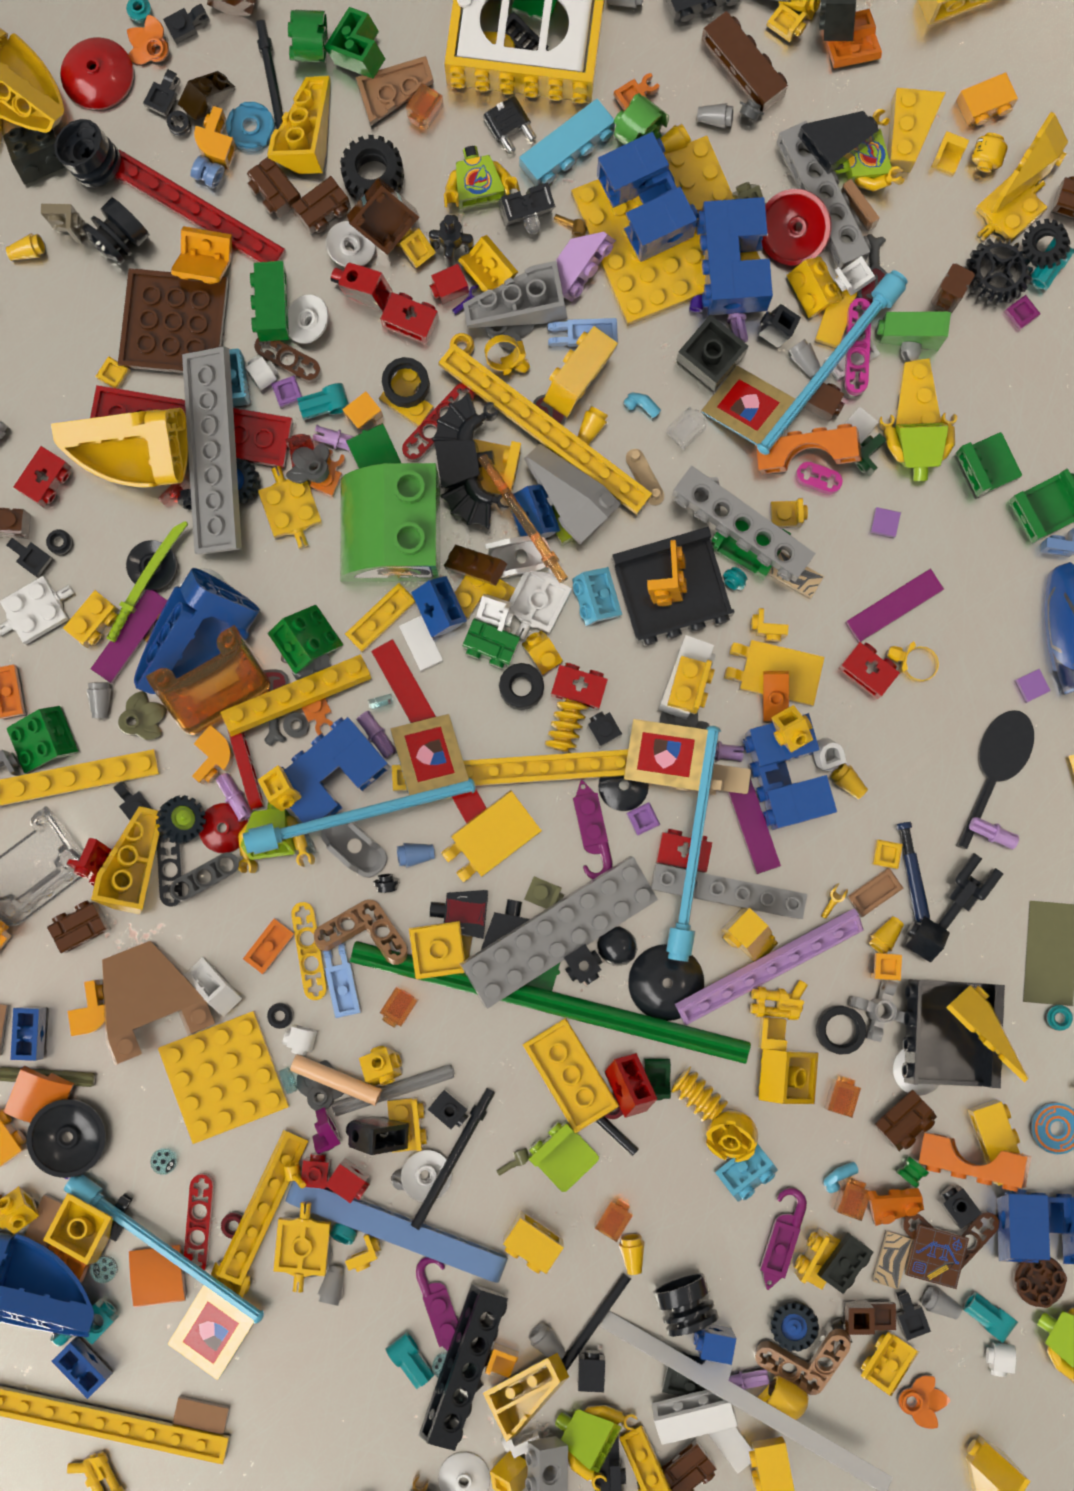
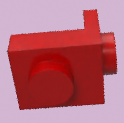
M311 1153L310 1157H306L303 1160L301 1179L305 1182V1187L326 1188L325 1184L327 1183L328 1172L331 1170L332 1159H326L325 1154Z

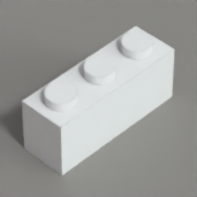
M685 635L658 710L687 720L691 712L667 706L680 657L684 656L705 663L708 659L712 661V667L716 654L712 653L714 645Z
M709 1390L652 1403L654 1423L662 1445L738 1426L734 1405Z

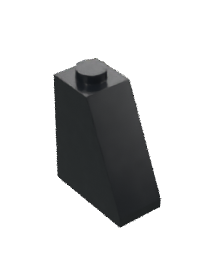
M864 111L805 123L801 126L798 137L827 174H829L873 142L879 129L873 117H868Z

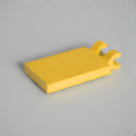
M754 640L750 641L749 647L735 642L731 644L729 654L744 657L746 662L743 671L727 667L724 678L741 682L739 690L763 695V671H789V701L814 706L825 657Z
M510 790L453 833L451 838L455 842L444 849L441 854L449 862L461 851L470 862L456 873L462 882H465L476 871L481 877L542 830Z

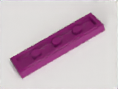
M930 568L846 621V624L859 643L940 593L944 588Z
M146 590L134 607L136 608L135 613L131 612L116 642L110 641L90 669L113 684L144 641V638L156 624L157 617L168 600L153 590Z
M750 778L747 794L728 792L755 872L759 874L780 867L781 864Z

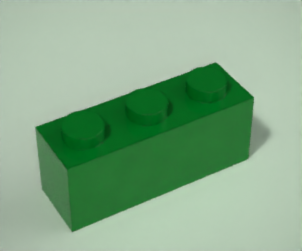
M284 262L254 263V272L250 273L251 288L255 290V295L250 297L251 308L255 310V317L251 318L253 333L257 332L260 342L289 340L287 273Z

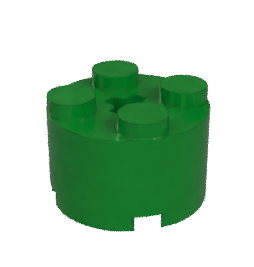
M291 10L290 22H288V38H292V45L289 47L290 61L326 62L327 51L323 48L326 40H328L327 15L325 11Z

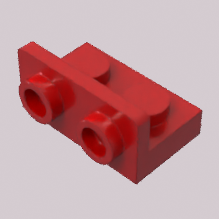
M89 838L80 860L69 859L67 865L75 869L74 874L88 878L89 884L94 886L96 875L112 850L99 840Z

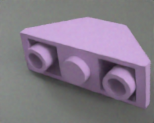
M605 232L570 239L556 259L564 298L573 302L575 298L581 295L585 283L595 275L598 265L604 257L610 254L616 240Z

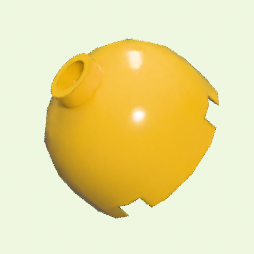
M736 1110L721 1112L711 1121L706 1133L707 1147L713 1154L723 1160L730 1157L735 1158V1162H742L754 1155L758 1142V1131L754 1121L745 1113Z

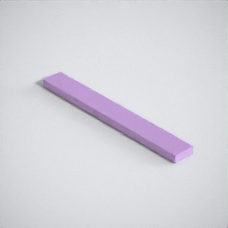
M852 909L676 1003L675 1006L685 1026L862 932L864 928L859 914L855 909Z

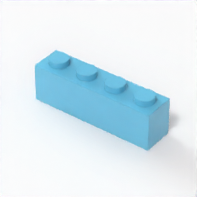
M595 99L519 157L520 168L535 186L547 182L550 184L561 170L567 171L575 164L577 158L581 155L587 156L593 151L598 142L601 140L605 142L614 134V118L601 102Z

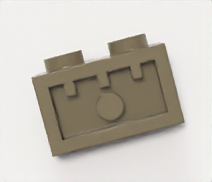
M41 204V214L52 228H55L56 231L68 232L76 243H82V235L86 234L82 227L86 223L71 204Z

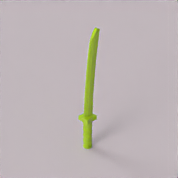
M186 521L172 528L140 575L126 601L120 602L119 606L122 608L106 639L114 643L116 642L131 612L135 613L136 608L134 607L147 584L174 543L188 526Z

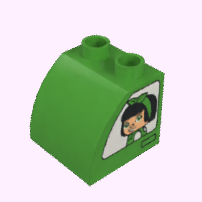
M384 463L363 467L345 474L341 478L340 581L424 582L440 578V479L436 463Z

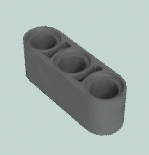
M226 852L182 875L171 883L169 887L170 896L176 901H185L227 878L237 871L239 867L238 858L234 854ZM222 858L232 860L233 868L231 871H224L220 868V860ZM200 870H206L210 873L211 880L209 883L202 884L198 881L197 874ZM183 882L188 886L186 896L180 897L175 893L174 887L177 883Z

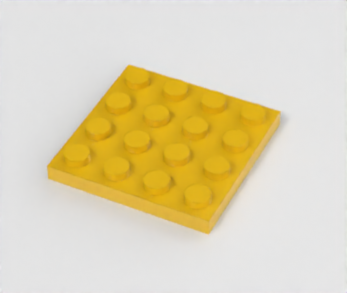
M255 1011L158 1048L192 1144L290 1107Z

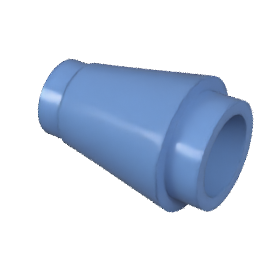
M403 843V846H397L399 866L408 868L435 859L433 844Z

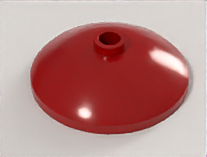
M93 37L80 41L68 51L61 65L60 77L63 89L75 104L88 110H105L117 105L127 96L133 84L134 68L128 53L121 45L107 38ZM96 64L95 69L89 70L91 65Z
M788 189L777 193L766 203L768 234L763 236L762 247L771 258L779 263L794 266L801 264L806 259H815L823 252L830 239L832 224L826 205L817 195L803 189ZM798 222H800L803 226L800 232L796 230V224Z

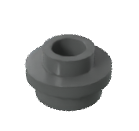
M298 712L290 713L283 722L286 734L294 738L303 736L309 727L307 718ZM294 720L300 722L298 729H292L291 723Z

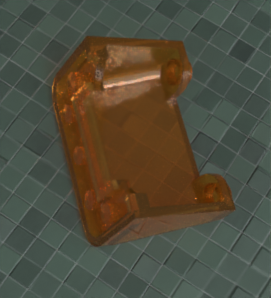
M235 625L224 630L218 636L217 646L221 653L177 679L172 671L167 668H160L146 676L150 686L177 725L188 735L196 734L221 720V711L265 694L270 687V680L255 652Z

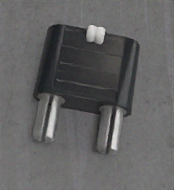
M511 97L504 102L498 103L483 115V119L496 140L502 142L509 154L516 150L509 139L514 134L523 130L530 142L537 138L530 127V119L516 97Z

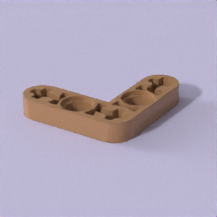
M367 899L322 924L314 932L316 947L320 950L328 951L367 930L389 963L398 965L407 958L405 942L380 905L374 900ZM366 909L374 912L376 919L374 923L370 915L365 914ZM345 920H352L355 925L351 930H343L340 927L341 923ZM333 927H336L339 936L334 932ZM379 927H387L390 930L386 937H379L375 932ZM325 934L326 936H329L330 941L326 942L324 939L322 940L321 935ZM391 941L396 950L400 949V955L392 954L391 946L389 945Z
M843 1329L832 1330L809 1363L773 1342L763 1341L756 1348L755 1360L762 1368L792 1382L807 1394L817 1395L824 1389L848 1354L851 1346V1337ZM843 1340V1344L840 1343L835 1352L832 1351L834 1349V1341ZM768 1351L772 1353L767 1358L763 1357V1353L766 1354ZM822 1357H827L832 1360L833 1364L829 1367H823L819 1364L818 1360ZM786 1363L794 1364L797 1370L793 1373H788L783 1369V1365ZM813 1378L817 1380V1383L808 1384V1380L811 1381Z

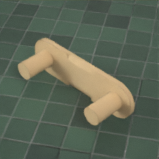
M639 449L629 450L626 454V462L633 476L639 484L652 493L647 502L651 505L661 504L664 500V492L644 454Z

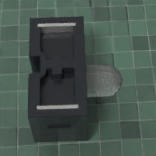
M548 182L528 188L525 193L526 195L522 196L521 192L518 191L499 199L498 204L505 226L524 221L526 230L530 234L539 232L541 225L538 216L552 212L556 207Z

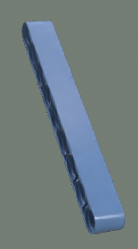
M292 1181L285 1200L287 1203L298 1208L301 1207L300 1202H306V1204L311 1202V1213L495 1283L500 1282L508 1257L502 1253L424 1223L420 1230L410 1225L413 1219L364 1200L354 1198L350 1204L328 1187L325 1189L310 1187L302 1189L295 1181Z

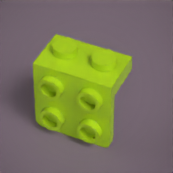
M564 1121L562 1124L557 1122L547 1132L550 1136L543 1143L539 1140L529 1149L531 1154L528 1160L535 1167L538 1166L560 1191L567 1192L598 1162L599 1156L578 1133L575 1134L571 1125Z

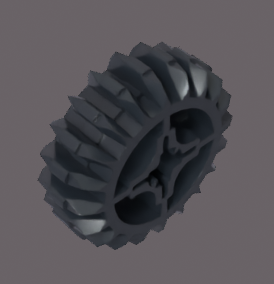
M997 237L994 243L989 238L986 240L985 245L979 243L976 247L977 250H972L970 253L971 258L966 261V266L969 267L967 268L968 270L974 272L975 276L970 284L974 285L971 293L978 291L980 293L978 300L985 296L987 297V304H990L993 299H995L997 306L1001 305L1003 299L1008 304L1012 301V297L1018 299L1021 296V292L1027 290L1026 284H1029L1032 280L1029 274L1032 273L1033 267L1027 266L1031 261L1023 257L1025 255L1024 250H1018L1019 242L1012 246L1010 245V238L1006 239L1004 243H1002L1000 237ZM997 255L1004 256L1006 259H1001ZM981 260L984 261V267L987 270V274L984 278L980 270ZM1013 265L1017 273L1016 282L1013 281V275L1010 272V268ZM1005 267L1003 272H996L994 275H992L995 270L998 271L999 269L1001 270ZM992 283L998 284L1001 288L994 287V286H992V285H990V284H992Z

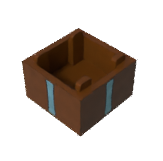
M379 177L347 214L349 224L387 255L420 218L417 209Z

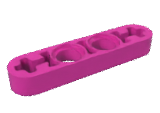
M857 298L850 304L847 312L846 335L858 319V312L853 310L858 305L861 306L862 310H867L871 305L866 299ZM871 323L864 330L865 339L862 341L856 340L845 355L844 386L847 393L853 396L861 395L866 390L869 382ZM860 353L864 357V363L861 365L853 364L851 355ZM860 371V373L858 374V382L862 383L863 385H860L858 389H855L854 384H850V382H853L855 378V372Z

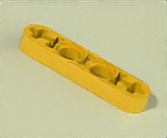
M300 902L293 907L291 916L303 989L309 999L319 1000L328 991L322 950L316 947L315 942L310 946H305L300 940L303 932L310 931L314 934L318 928L316 913L311 904ZM301 906H304L305 910H310V915L306 916L307 924L312 922L313 928L304 927L300 930L298 929V924L303 925L302 917H297V912L301 911ZM309 956H314L318 959L319 966L314 971H309L305 967V960ZM320 972L321 978L316 977L317 985H322L323 990L319 991V996H315L314 992L309 991V987L313 986L312 978L307 980L306 975H315Z

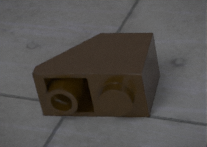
M215 71L189 80L178 101V105L194 120L205 117L208 113L210 114L213 106L218 107L234 91L235 86L224 74Z

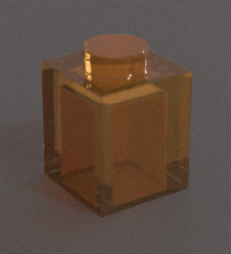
M421 83L406 106L409 121L415 126L420 127L422 125L428 129L444 106L443 96Z
M397 986L380 1011V1014L384 1016L382 1020L394 1028L396 1025L403 1026L419 999Z
M843 1076L840 1077V1080L832 1079L824 1108L853 1118L861 1091L860 1087L855 1086L856 1080Z
M852 1178L851 1182L843 1179L834 1210L837 1213L862 1221L869 1201L868 1192L870 1190L865 1187L867 1183Z
M610 1198L596 1220L594 1228L617 1242L633 1216L629 1210L631 1206L619 1198L616 1201Z

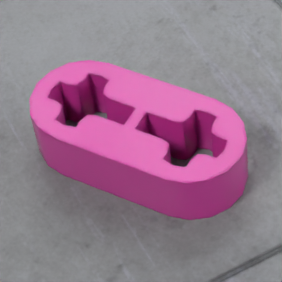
M813 462L802 463L795 475L796 480L802 486L828 495L837 493L843 483L842 476L837 471ZM807 468L811 469L810 474L817 476L818 478L809 477V479L806 480L804 479V474L801 473V471H805ZM830 477H833L834 483L837 486L833 485L832 488H828V483L820 479L828 480Z

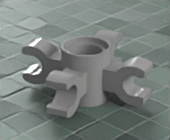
M882 979L879 997L871 1001L852 996L849 1006L866 1011L867 1016L872 1020L865 1038L881 1042L885 1023L894 1020L905 1024V1012L897 1010L896 1005L892 1002V997L896 992L898 983ZM881 1004L885 1007V1013L882 1017L878 1014V1008Z

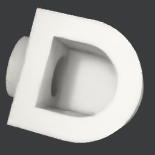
M260 355L253 357L248 362V366L245 367L248 375L260 391L277 380L275 375L278 374V371L271 361L266 363Z
M822 738L817 741L820 750L813 752L816 766L825 771H832L837 769L839 765L847 763L844 750L840 744L831 738Z
M293 1024L291 1030L286 1029L282 1044L292 1048V1053L306 1056L307 1052H312L317 1031Z
M993 1342L991 1347H987L986 1363H989L991 1375L1007 1377V1373L1015 1374V1345Z

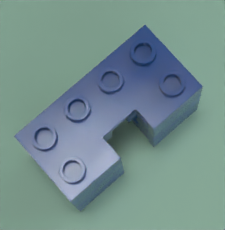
M653 132L598 157L597 177L613 208L638 196L643 204L626 212L630 226L624 228L640 262L694 237L697 218H699L695 206L689 204L681 187H676L674 177L669 170V163L664 155V145L660 138L656 139Z
M764 197L704 201L702 211H698L699 218L696 223L697 235H700V248L703 251V255H705V260H702L703 275H706L704 292H702L703 307H707L708 315L767 311L773 297L770 259L740 260L741 252L763 250V236L768 234Z
M809 713L804 714V715L807 716V718H808L809 721L811 722V718H810ZM773 723L749 729L745 733V738L742 739L746 754L750 753L752 763H749L752 777H757L760 787H757L756 791L759 801H764L766 807L763 815L767 827L771 826L773 831L837 812L827 775L792 784L787 768V761L812 755L813 752L820 750L814 728L810 730L813 741L792 753L785 745L780 746L773 734L776 732Z
M349 717L346 719L339 718L330 726L332 730L327 735L320 734L311 742L312 747L309 750L298 752L291 759L293 763L286 769L281 767L284 769L292 787L301 795V798L290 809L302 823L335 815L343 808L321 782L338 767L342 769L362 792L391 768Z
M1018 1189V1192H1005L1004 1196L997 1198L999 1261L1039 1263V1260H1050L1049 1233H1061L1063 1264H1074V1197H1072V1194H1056V1197H1048L1046 1193H1030V1195H1027V1190Z

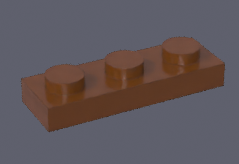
M456 544L444 564V567L450 571L494 586L497 585L507 566V563L502 559Z

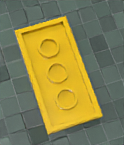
M566 1018L522 1044L575 1134L620 1107Z

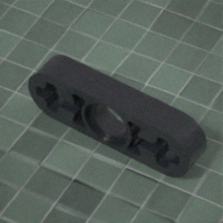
M161 835L157 842L159 896L164 905L175 907L183 901L174 900L171 903V899L166 898V893H170V885H165L164 881H174L183 875L182 844H178V841H176L175 847H171V855H177V859L168 858L163 860V855L168 856V848L163 847V843H166L168 838L164 839L163 835ZM172 862L177 866V874L174 877H167L164 873V867ZM179 882L174 887V891L178 892L180 897L185 896L183 882Z

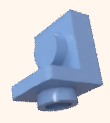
M1074 528L1068 532L1067 540H1065L1064 536L1051 535L1050 538H1046L1041 543L1040 552L1067 557L1074 554Z

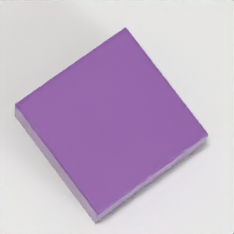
M295 375L271 384L280 408L298 403L297 398L303 397Z
M876 507L870 533L895 538L901 512Z
M1040 669L1015 680L1026 703L1051 691Z
M650 802L626 813L637 836L660 825Z

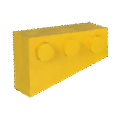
M741 908L721 929L725 933L722 938L731 947L740 948L753 962L768 955L778 944L769 926L751 908Z

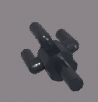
M446 215L439 224L440 230L433 229L429 232V240L433 249H438L440 244L444 248V259L447 268L455 265L454 251L461 245H464L466 253H469L474 247L473 236L463 233L462 225L456 215Z
M973 853L955 878L957 886L948 896L954 903L938 925L947 930L962 908L970 912L978 900L983 901L987 898L1004 873L995 868L984 884L971 876L982 860L980 856Z

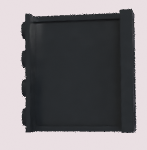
M709 526L612 554L611 560L637 644L643 643L644 646L657 643V638L663 636L672 639L681 636V631L687 629L696 632L705 629V624L714 621L716 625L729 622V617L734 615L735 611L731 609L710 540ZM676 540L678 547L682 546L683 554L685 555L686 568L681 569V571H684V578H686L687 593H683V601L672 602V605L658 606L657 603L653 604L649 595L647 580L673 578L670 541Z
M908 979V985L905 989L907 1011L904 1014L906 1036L903 1039L905 1062L902 1065V1076L904 1083L913 1085L980 1086L1001 1089L1002 1061L999 1059L998 1054L988 1049L979 1039V1035L976 1032L969 1031L946 1007L968 986L972 985L976 988L979 985L989 995L987 1000L991 1003L1003 1026L1005 985Z

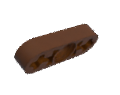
M259 338L256 339L254 344L255 351L265 361H271L274 366L293 376L295 375V377L306 383H314L320 378L321 368L315 359L279 340L260 342ZM270 342L271 348L277 351L276 359H273L275 355L269 350L263 353L261 345H267ZM285 353H292L295 356V360L291 365H284L281 362V357ZM300 359H303L301 364L307 368L313 365L315 373H309L306 376L305 370L299 367Z

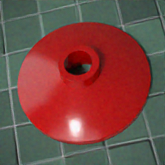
M219 803L208 808L205 811L206 815L203 816V819H206V823L202 825L204 829L199 833L203 844L208 849L217 853H231L239 849L238 835L247 824L248 819L239 822L229 803ZM221 823H225L227 826L226 831L223 833L218 830V826Z

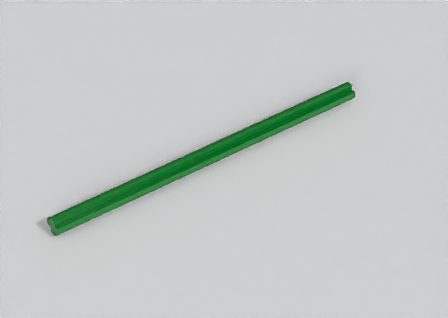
M358 941L354 943L350 957L351 963L416 979L412 955L407 954V958L403 963L393 965L385 959L377 946ZM391 950L392 954L400 955V952ZM465 973L417 979L478 995ZM526 984L500 1000L743 1064L747 1063L751 1048L750 1042Z

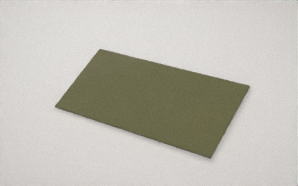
M1030 901L1023 1002L1073 1006L1074 904Z

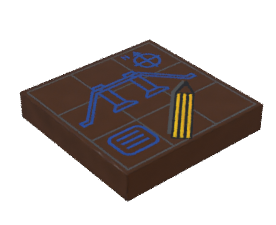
M917 1223L905 1275L957 1289L969 1238Z

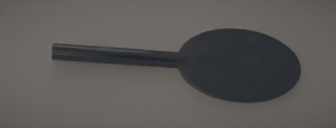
M1011 710L999 715L988 726L982 737L979 748V763L987 780L958 844L961 848L968 849L975 833L969 829V824L973 817L981 819L996 782L1006 781L1017 775L1030 758L1034 745V728L1030 718L1021 711Z

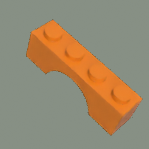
M841 424L837 426V429L833 430L820 427L812 429V433L802 434L801 431L788 432L787 436L780 437L769 450L770 453L768 455L761 454L757 449L758 469L762 475L786 472L794 456L809 448L826 451L833 457L836 464L862 461L859 431L856 426L852 427V424Z
M926 1132L923 1137L919 1164L926 1165V1170L941 1173V1169L951 1171L950 1176L966 1179L967 1175L977 1177L976 1182L992 1185V1181L1002 1183L1003 1189L1018 1192V1188L1026 1187L1032 1156L1003 1150L989 1164L976 1165L967 1161L960 1154L955 1138Z

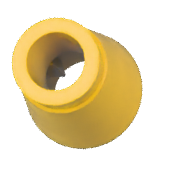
M683 124L674 125L660 138L665 148L664 154L687 147V144L691 142V138Z
M30 233L7 246L6 253L11 261L40 258L41 254L45 253V245L39 234L33 235Z
M591 406L588 411H585L577 437L590 445L591 441L607 424L606 419L608 415Z
M846 763L839 765L830 776L834 780L833 783L857 799L863 797L868 791V788L853 767Z
M892 916L871 935L870 946L879 953L887 954L888 951L891 952L904 927V923Z
M639 1234L624 1235L619 1243L627 1274L629 1275L642 1273L645 1242Z

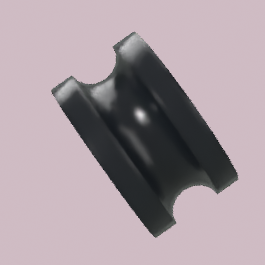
M173 111L167 117V126L173 135L180 137L190 131V121L184 112ZM175 120H178L179 122L182 121V122H183V126H182V127H180V126H178V125L175 126L174 121H175Z

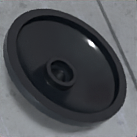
M667 944L656 945L642 952L634 961L628 977L629 992L635 1005L647 1016L666 1021L677 1020L681 1017L675 1004L704 989V974L699 962L693 955L689 956L688 962L669 959V952H666ZM666 978L672 980V985L669 988L663 986V980Z
M74 1099L57 1100L44 1106L30 1122L26 1137L28 1153L35 1165L43 1172L59 1178L75 1177L92 1168L101 1157L106 1142L105 1127L99 1114L88 1104ZM65 1132H70L73 1135L71 1141L64 1139L63 1135Z

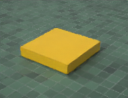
M460 921L409 928L416 979L465 973L460 963L465 961Z

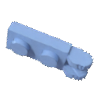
M617 318L572 319L566 322L548 323V331L559 332L568 330V337H552L548 339V345L555 347L566 345L568 347L579 346L576 342L584 331L589 333L593 326L618 343Z
M344 943L340 944L338 948L342 961L341 965L333 966L331 950L323 951L327 967L325 972L335 1018L361 1013L351 962L349 963Z

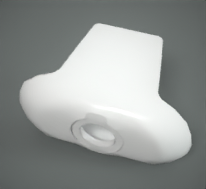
M539 535L515 537L485 544L486 549H489L488 555L502 559L507 563L501 578L540 570L550 561L549 545L545 538ZM519 549H523L527 553V560L523 564L519 563L516 559V553Z

